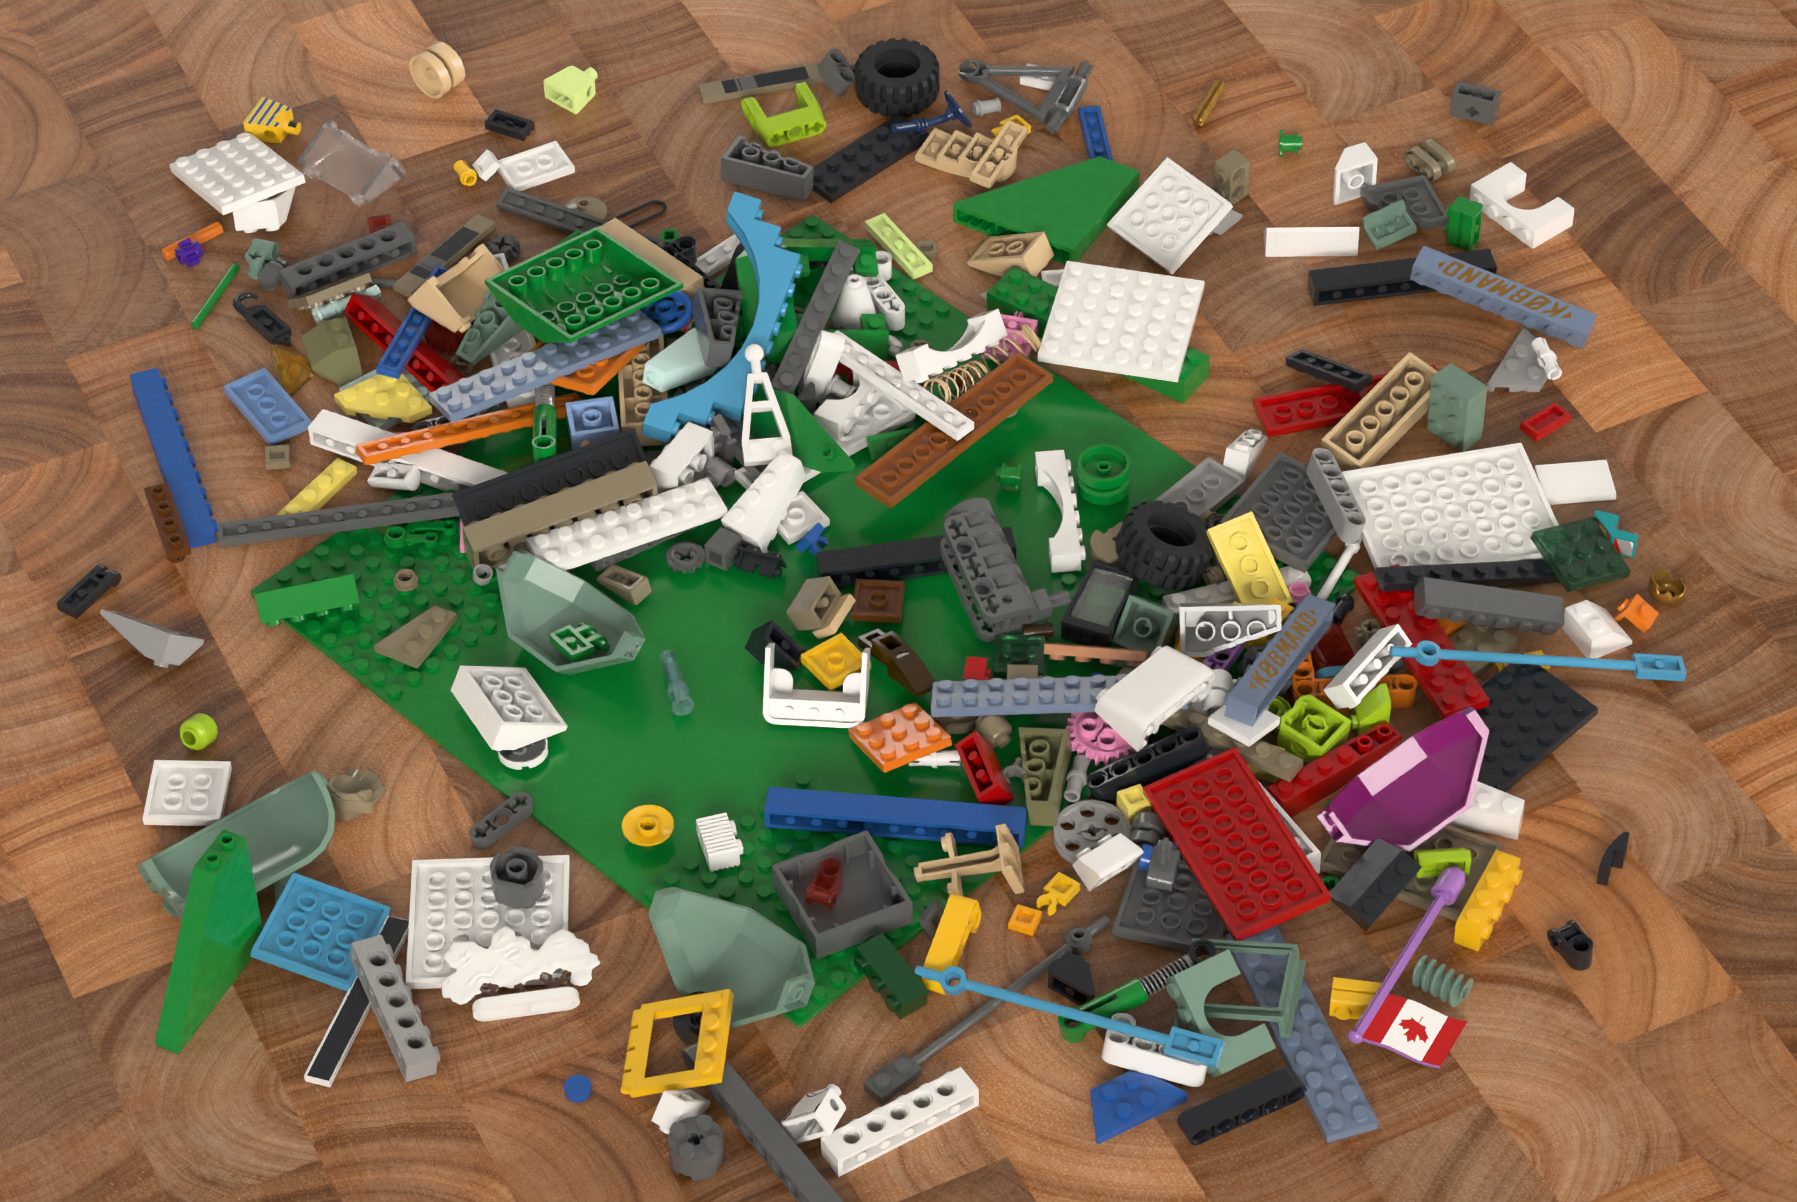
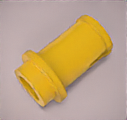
M458 160L454 164V170L460 176V181L463 185L471 186L476 182L477 173L470 169L465 160L464 162L463 160Z

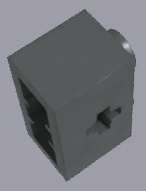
M1458 81L1451 97L1450 115L1493 125L1500 109L1501 91Z

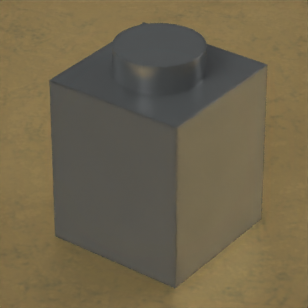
M720 527L705 544L706 562L727 571L733 564L734 558L740 556L736 546L742 547V536Z

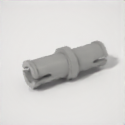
M1084 755L1074 757L1072 769L1067 774L1066 780L1068 783L1064 792V798L1069 802L1079 801L1082 787L1086 785V773L1090 760Z

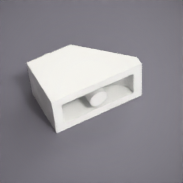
M690 1089L664 1091L651 1121L660 1125L659 1129L662 1132L669 1134L673 1123L687 1117L703 1114L710 1106L711 1101Z

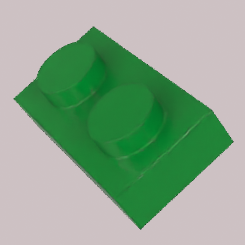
M914 428L865 436L869 459L881 458L914 432Z

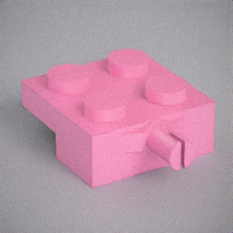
M1018 311L1014 313V316L1000 314L1007 332V336L1003 338H1008L1015 343L1013 332L1016 330L1024 334L1021 329L1023 324H1027L1036 336L1038 335V320L1023 318L1024 314L1019 312L1018 315ZM1015 333L1020 348L1029 359L1033 350L1032 346L1020 334ZM1003 338L999 339L1000 344L996 346H999L1005 351V348L1003 346ZM1005 340L1010 356H1013L1016 352L1020 353L1012 343ZM985 346L986 351L981 353V358L983 356V353H988L993 358H995L993 354V347L987 348ZM996 347L994 348L999 361L1005 362L1009 359L1001 350ZM984 355L985 359H991L989 356Z

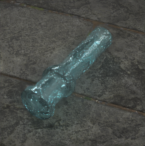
M669 649L664 650L660 653L659 659L669 685L667 695L673 702L671 705L672 711L677 715H686L694 709V701L689 697V686L682 679L675 652L673 650L670 652Z

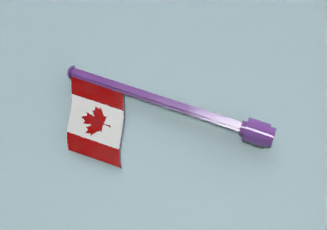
M1451 866L1441 872L1431 888V895L1434 898L1433 902L1353 1031L1348 1032V1039L1352 1043L1359 1044L1364 1041L1384 1047L1416 1063L1432 1068H1439L1467 1021L1445 1016L1416 1001L1389 994L1443 905H1452L1465 886L1466 876L1461 869Z

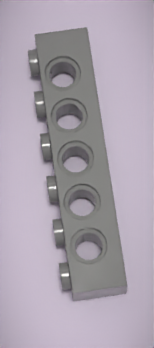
M382 935L352 942L350 960L405 1082L436 1074L437 1062H440L439 1050L431 1044L429 1028L427 1025L423 1026L421 1022L420 1009L418 1005H414L412 1002V993L409 985H404L401 967L399 964L395 965L390 944L385 943Z

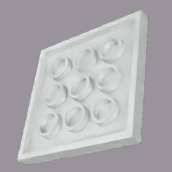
M1167 157L1108 222L1107 226L1173 275L1233 206L1225 198Z

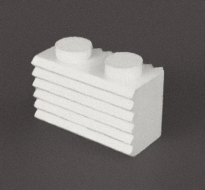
M726 812L696 819L697 835L709 870L713 872L714 870L728 869L730 866H739L740 855L743 854V846L740 839H735L737 831L734 820L729 821Z

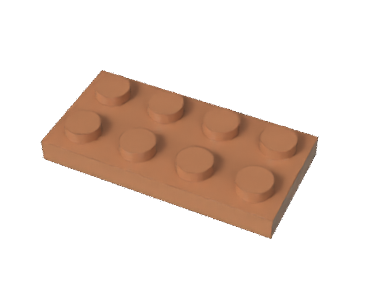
M1050 642L1044 644V654H1050L1049 659L1064 660L1067 656H1075L1074 661L1090 662L1092 658H1100V663L1115 664L1117 660H1125V665L1128 666L1141 665L1142 662L1148 659L1149 651Z

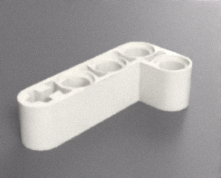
M877 251L876 257L879 273L877 277L864 278L877 314L885 315L886 328L888 330L898 331L905 326V305L886 282L892 277L891 255L885 251Z
M820 331L810 359L799 380L798 397L809 382H813L815 384L816 403L821 402L843 352L845 335Z
M1117 1013L1112 1017L1113 1020L1131 1025L1136 1024L1134 1017L1127 1013ZM1107 1029L1102 1059L1109 1064L1191 1087L1203 1085L1208 1068L1207 1066L1165 1055V1045Z

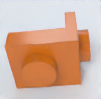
M1636 594L1629 600L1624 598L1616 607L1618 612L1614 620L1618 622L1626 617L1644 633L1651 627L1659 613Z

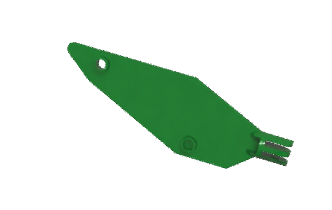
M717 369L714 374L716 375L721 370ZM758 384L756 393L752 396V402L768 401L763 385ZM773 389L790 435L792 455L801 460L802 466L822 473L853 471L855 468L853 460L799 399L793 394ZM772 411L751 413L750 434L754 439L781 437ZM743 413L742 418H741V421H740L742 424H743V420H744V413Z

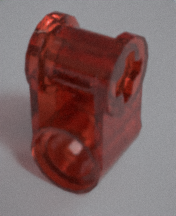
M829 858L820 863L813 880L808 885L805 903L811 904L813 902L826 906L828 910L834 908L844 884L843 867L839 860Z

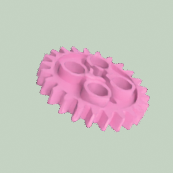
M1096 712L1071 713V718L1067 719L1066 729H1069L1072 751H1077V755H1085L1090 761L1094 759L1095 766H1098L1101 761L1107 766L1110 762H1116L1137 752ZM1146 736L1144 739L1147 742V744L1149 736Z

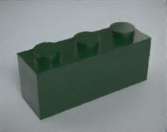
M883 933L856 947L854 959L856 969L861 974H865L869 979L871 988L876 993L879 992L884 998L889 1011L895 1012L899 1019H902L927 1005L929 990Z

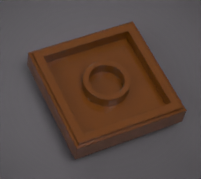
M856 579L854 599L856 601L852 606L851 621L901 623L905 581Z

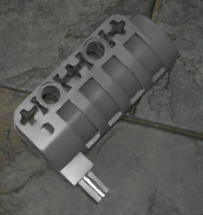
M973 498L963 501L950 509L945 515L944 538L941 540L939 552L974 631L980 640L992 642L1021 633L1022 625H1033L1036 621L1050 618L1052 609L1071 603L1070 594L1066 590L1047 595L1045 588L1033 592L1030 591L992 506L987 499ZM957 564L960 572L955 571L953 566ZM975 605L979 613L974 612L972 606ZM984 621L986 622L988 629H992V632L989 633L988 630H983Z

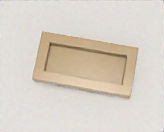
M850 593L841 596L823 626L814 629L812 633L818 640L836 633L856 601Z

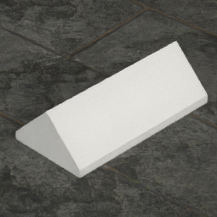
M1359 227L1266 228L1263 230L1265 257L1358 255Z

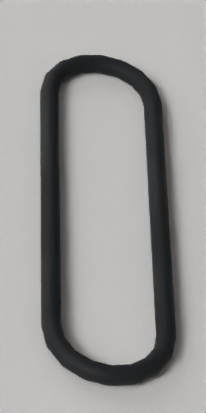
M652 200L614 218L620 219L655 203L663 206L662 211L628 226L633 228L665 213L667 206L662 201Z

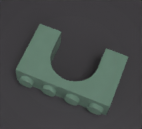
M1229 949L1165 979L1167 982V992L1172 999H1175L1179 1008V1017L1184 1024H1187L1189 1031L1224 1040L1225 1042L1217 1069L1207 1068V1073L1211 1074L1212 1078L1276 1048L1265 1023L1238 1036H1225L1216 1032L1206 1020L1204 1002L1209 991L1216 985L1241 974Z

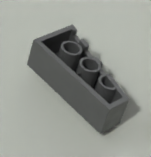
M740 135L721 157V181L749 187L753 190L769 192L773 195L789 197L798 201H805L813 191L814 167L791 157L785 159L781 157L780 152L775 150L766 151L762 149L761 144L756 142L750 144L746 142L745 137Z
M697 287L692 313L705 366L725 368L730 362L743 291Z

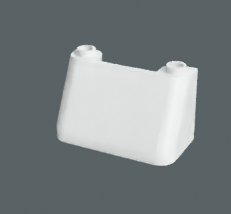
M1159 646L1151 653L1150 658L1109 690L1107 688L1103 689L1096 697L1098 702L1094 711L1138 752L1147 745V742L1144 740L1145 737L1151 733L1155 734L1158 732L1160 724L1189 701L1194 703L1198 700L1201 702L1209 696L1216 673L1208 666L1169 646H1164L1163 648Z

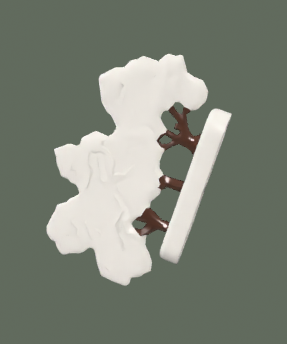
M505 926L492 935L491 946L488 949L477 945L474 941L455 942L449 947V951L445 953L444 959L451 967L456 968V972L442 981V995L444 998H451L453 1002L459 1005L467 1003L480 993L487 996L476 1000L472 1005L473 1017L478 1021H493L567 1011L576 1008L580 1004L579 992L574 987L557 988V986L566 980L578 986L587 985L592 979V969L599 965L600 961L597 955L590 953L589 944L585 943L582 939L576 938L573 933L566 929H560L548 936L539 950H533L530 948V941L523 936H516L512 929ZM558 968L563 969L560 978L556 977L554 982L551 981L553 972ZM571 972V977L565 978L566 973ZM542 974L548 975V980L543 979ZM538 979L547 984V989L524 992V984L529 980ZM487 983L489 990H484L482 984ZM504 986L517 990V993L496 996L499 987Z

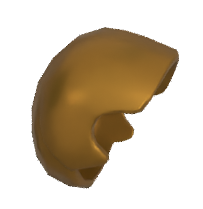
M1669 569L1653 571L1648 585L1651 598L1664 605H1676L1682 601L1687 588L1682 582L1681 577L1678 579L1672 577L1671 570Z

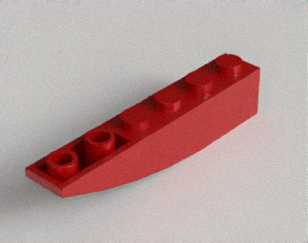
M1383 721L1303 766L1291 782L1280 779L1268 786L1267 791L1289 817L1292 818L1349 783L1357 774L1377 761L1402 739V735L1388 722Z

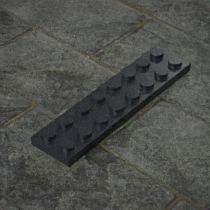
M635 428L459 490L452 493V497L465 527L470 522L482 521L495 513H504L512 510L519 504L526 505L536 501L541 496L556 494L563 488H572L580 485L585 480L597 479L610 471H619L627 468L632 463L647 462Z

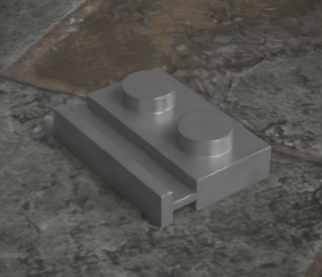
M718 414L712 417L709 428L714 434L715 456L720 457L732 466L737 440L735 438L731 439V430L722 415Z

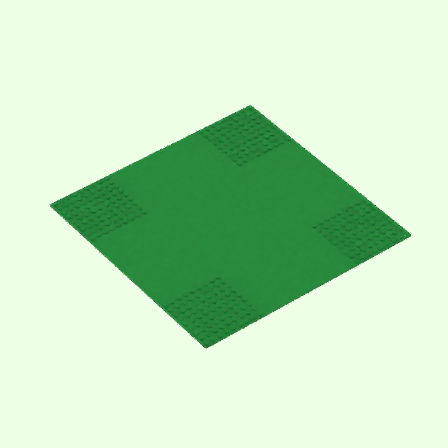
M815 215L807 217L780 235L783 238L850 239ZM826 266L810 268L808 277L794 279L793 283L796 284L793 293L795 307L806 311ZM892 267V277L886 282L905 305L904 328L898 331L889 330V335L894 336L902 343L900 352L909 349V344L916 340H924L927 343H931V349L945 352L953 347L966 331L968 326L967 319L970 317ZM726 272L714 280L720 287ZM836 301V303H835V305H834V307H833V310H832V312H831V314H830V316H829V318H828V320L831 321V322H832V318H833V314H834V311H835V307H836L837 301ZM673 319V320L669 321L668 323L670 324V323H672V322H674V321H676V320ZM675 331L663 334L664 349L666 348L667 338L679 339L686 333ZM732 350L731 360L739 350ZM888 353L887 361H897L896 356L889 355ZM981 353L975 355L971 354L972 358L962 362L957 361L958 365L954 367L942 369L945 373L947 371H951L953 368H958L959 366L967 364L968 362L973 360L979 361L984 366L985 364L983 362V358H981ZM1029 358V360L1053 375V382L1018 408L1016 415L1004 419L891 509L855 485V477L878 460L869 459L867 447L849 456L855 463L853 471L842 473L821 472L804 482L798 493L804 491L830 519V525L825 527V530L819 535L825 537L829 542L824 548L817 544L818 548L822 551L942 536L944 517L950 509L969 499L985 498L990 502L1001 528L1011 527L1016 544V562L1030 591L1033 592L1045 588L1047 595L1066 590L1069 592L1072 601L1091 565L1090 539L1094 531L1098 530L1105 534L1109 528H1113L1120 521L1123 523L1132 507L1145 501H1155L1196 468V466L1034 359ZM985 359L991 372L998 367L993 360ZM774 364L777 368L775 372H777L780 364ZM975 364L985 376L983 369L979 365ZM967 367L966 371H968V372L970 373V375L972 376V378H973V380H974V385H975V384L978 383V382H977L976 379L973 377V375L971 374L969 368ZM618 373L594 395L558 386V390L554 394L555 397L575 392L582 400L613 396L619 430L622 433ZM843 373L839 379L847 383V374ZM853 377L851 378V384H848L850 386H853ZM949 380L948 387L950 392L957 396L955 384L952 380ZM797 385V387H796V389H795V391H794V394H795V396H796L797 398H798V385ZM679 386L667 390L668 399L673 398ZM816 403V410L819 408L820 403ZM915 414L914 420L894 431L914 428V431H916L923 424ZM566 417L557 419V455L572 450ZM533 426L489 435L488 437L471 442L456 452L455 455L483 463L507 473L533 464L531 444ZM1096 444H1110L1123 449L1128 454L1131 462L1129 475L1130 489L1128 495L1122 501L1102 506L1092 504L1079 495L1077 490V460L1079 454L1085 448ZM666 445L641 447L644 453L648 451L663 452ZM1064 450L1065 459H1070L1071 474H1068V477L1073 476L1074 491H1071V494H1076L1077 508H1074V511H1079L1080 524L1077 525V528L1082 529L1083 540L1080 546L1084 545L1085 560H1081V571L1051 573L1049 538H1054L1062 523V515L1056 500L1043 486L1037 485L1035 452ZM734 456L732 466L738 470L743 466ZM1019 462L1023 463L1019 492L1015 491V486L1003 485V487H1000V482L995 481L997 467H1002V463H1005L1006 466L1018 467ZM737 480L728 487L720 484L715 488L723 497V503L727 507V512L747 490ZM420 483L415 491L399 490L385 501L412 498L416 495L443 494L444 491ZM1236 494L1216 510L1218 515H1226L1241 496ZM460 516L432 520L445 521L451 519L456 521L457 533L455 535L447 536L443 531H416L413 533H437L439 544L435 548H427L424 543H407L401 548L388 547L384 542V535L387 529L393 525L337 532L250 591L251 597L254 599L253 594L354 574L360 602L354 604L355 609L340 612L338 607L330 609V614L316 617L315 612L305 614L306 619L291 622L290 617L280 620L507 799L517 792L530 794L534 804V811L530 817L647 909H650L656 891L676 887L750 907L804 943L815 984L807 1006L782 1013L783 1016L799 1027L806 1024L865 977V974H861L854 965L856 947L864 942L816 959L773 888L772 865L804 853L821 850L836 841L853 836L854 834L765 827L764 808L768 787L982 803L976 797L962 761L961 766H938V768H932V766H909V763L884 773L850 739L848 729L851 728L769 723L763 715L765 664L760 663L745 649L752 630L772 620L805 651L842 633L861 653L864 650L858 646L859 636L876 629H880L884 633L893 631L918 655L936 682L941 680L963 681L967 656L987 658V668L992 669L991 679L1000 678L1002 680L1007 679L1008 664L1038 665V675L1053 678H1065L1068 676L1091 677V673H1101L1103 676H1116L1124 666L1132 669L1138 667L1125 665V660H1117L1115 664L1100 663V658H1092L1090 662L1074 661L1075 656H1067L1064 660L1049 659L1050 654H1044L1045 643L1082 645L1061 639V621L1070 604L1054 608L1050 618L1036 621L1035 624H1043L1044 621L1053 623L1054 638H1049L1048 641L1045 638L1024 641L1021 632L996 641L984 642L977 637L949 574L896 580L905 581L901 623L851 621V607L836 633L818 640L812 633L814 629L798 631L786 613L806 579L819 578L816 556L810 553L809 547L803 553L795 548L801 539L788 545L777 533L774 540L770 541L767 547L768 551L780 554L787 565V568H782L781 577H776L775 579L758 575L760 567L758 565L754 574L737 570V567L733 566V564L727 571H724L707 563L706 560L703 561L702 568L696 567L694 572L691 570H686L685 573L681 570L674 572L673 568L667 565L666 552L676 543L694 542L705 551V544L720 527L724 528L721 522L722 518L704 523L614 564L647 577L651 593L638 605L626 601L597 582L596 578L607 568L596 572L591 564L587 563L566 570L587 581L633 614L646 638L633 661L575 674L555 672L508 637L496 569L492 568V580L487 585L481 586L474 582L472 576L473 568L467 555L460 552ZM403 523V528L410 523ZM1322 551L1307 570L1311 578V587L1309 589L1313 596L1318 595L1338 562L1336 558L1325 551ZM690 556L687 558H681V561H684L685 559L690 560ZM1212 557L1207 567H1213ZM1346 566L1326 600L1336 604L1338 596L1342 594L1350 595L1356 590L1353 585L1354 577L1360 576V574ZM402 569L414 571L418 576V586L407 592L397 590L394 586L396 573ZM1203 576L1198 583L1181 590H1174L1173 588L1165 590L1161 589L1160 586L1153 587L1148 585V582L1139 580L1137 596L1163 606V596L1207 585L1204 582ZM1096 584L1078 618L1108 627L1126 592ZM855 586L838 588L842 594L841 596L850 593L854 597ZM1289 604L1290 606L1294 607L1295 610L1296 604ZM434 605L455 612L457 615V621L418 669L375 652V644ZM972 606V610L979 613L976 606ZM984 621L983 630H988L989 633L992 632V629H988L986 622ZM1175 637L1169 644V647L1173 649L1176 642ZM1114 642L1111 645L1113 648L1128 649ZM1244 648L1228 671L1232 679L1242 678L1237 666L1247 652V648ZM1219 654L1217 657L1220 661L1229 658L1226 654ZM870 655L869 690L863 722L871 721L885 713L893 712L915 702L931 717L932 691L922 696H914L887 675V667ZM803 663L797 671L786 669L793 677V689L830 691ZM460 666L519 667L528 670L567 725L566 731L546 738L548 741V755L542 763L533 768L526 766L522 767V770H515L506 767L500 762L497 751L489 747L451 692ZM843 684L832 691L843 692ZM1071 713L1003 715L1012 725L1011 741L1003 748H999V746L993 748L1002 771L1006 767L1012 766L1017 757L1022 758L1018 727L1066 729L1067 719L1071 718ZM1160 724L1158 732L1149 735L1147 746L1172 735L1176 731ZM973 732L949 734L952 745L942 750H957L955 744ZM1072 751L1068 772L1072 769L1077 751ZM1092 759L1087 769V777L1091 773L1105 767V763L1101 761L1098 766H1095V760ZM1019 777L1009 778L1014 800L1005 806L1027 807L1024 782ZM1067 780L1064 786L1059 813L1067 806L1075 803L1069 802L1064 798ZM1087 784L1082 787L1079 801L1090 800L1093 797ZM642 805H656L666 809L674 820V830L671 836L664 842L654 846H640L630 842L622 831L623 818L629 811ZM1027 810L1024 848H1019V853L1021 854L1052 830L1054 826L1030 825ZM726 812L729 821L734 820L737 831L735 839L741 840L743 854L740 855L739 866H730L728 869L724 868L723 870L719 869L718 871L714 870L711 872L697 835L696 819ZM871 836L881 851L888 869L897 877L913 902V923L884 934L898 951L924 931L918 919L931 902H939L942 908L945 909L950 897L947 883L952 882V878L917 882L914 867H917L918 863L949 858V854L944 852L941 841ZM956 843L958 856L989 851L997 847ZM997 872L961 876L963 896L967 897Z

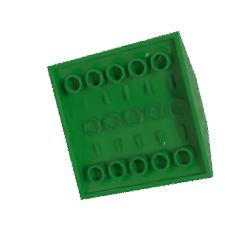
M599 227L586 231L485 279V285L512 320L543 343H571L684 288L683 283Z

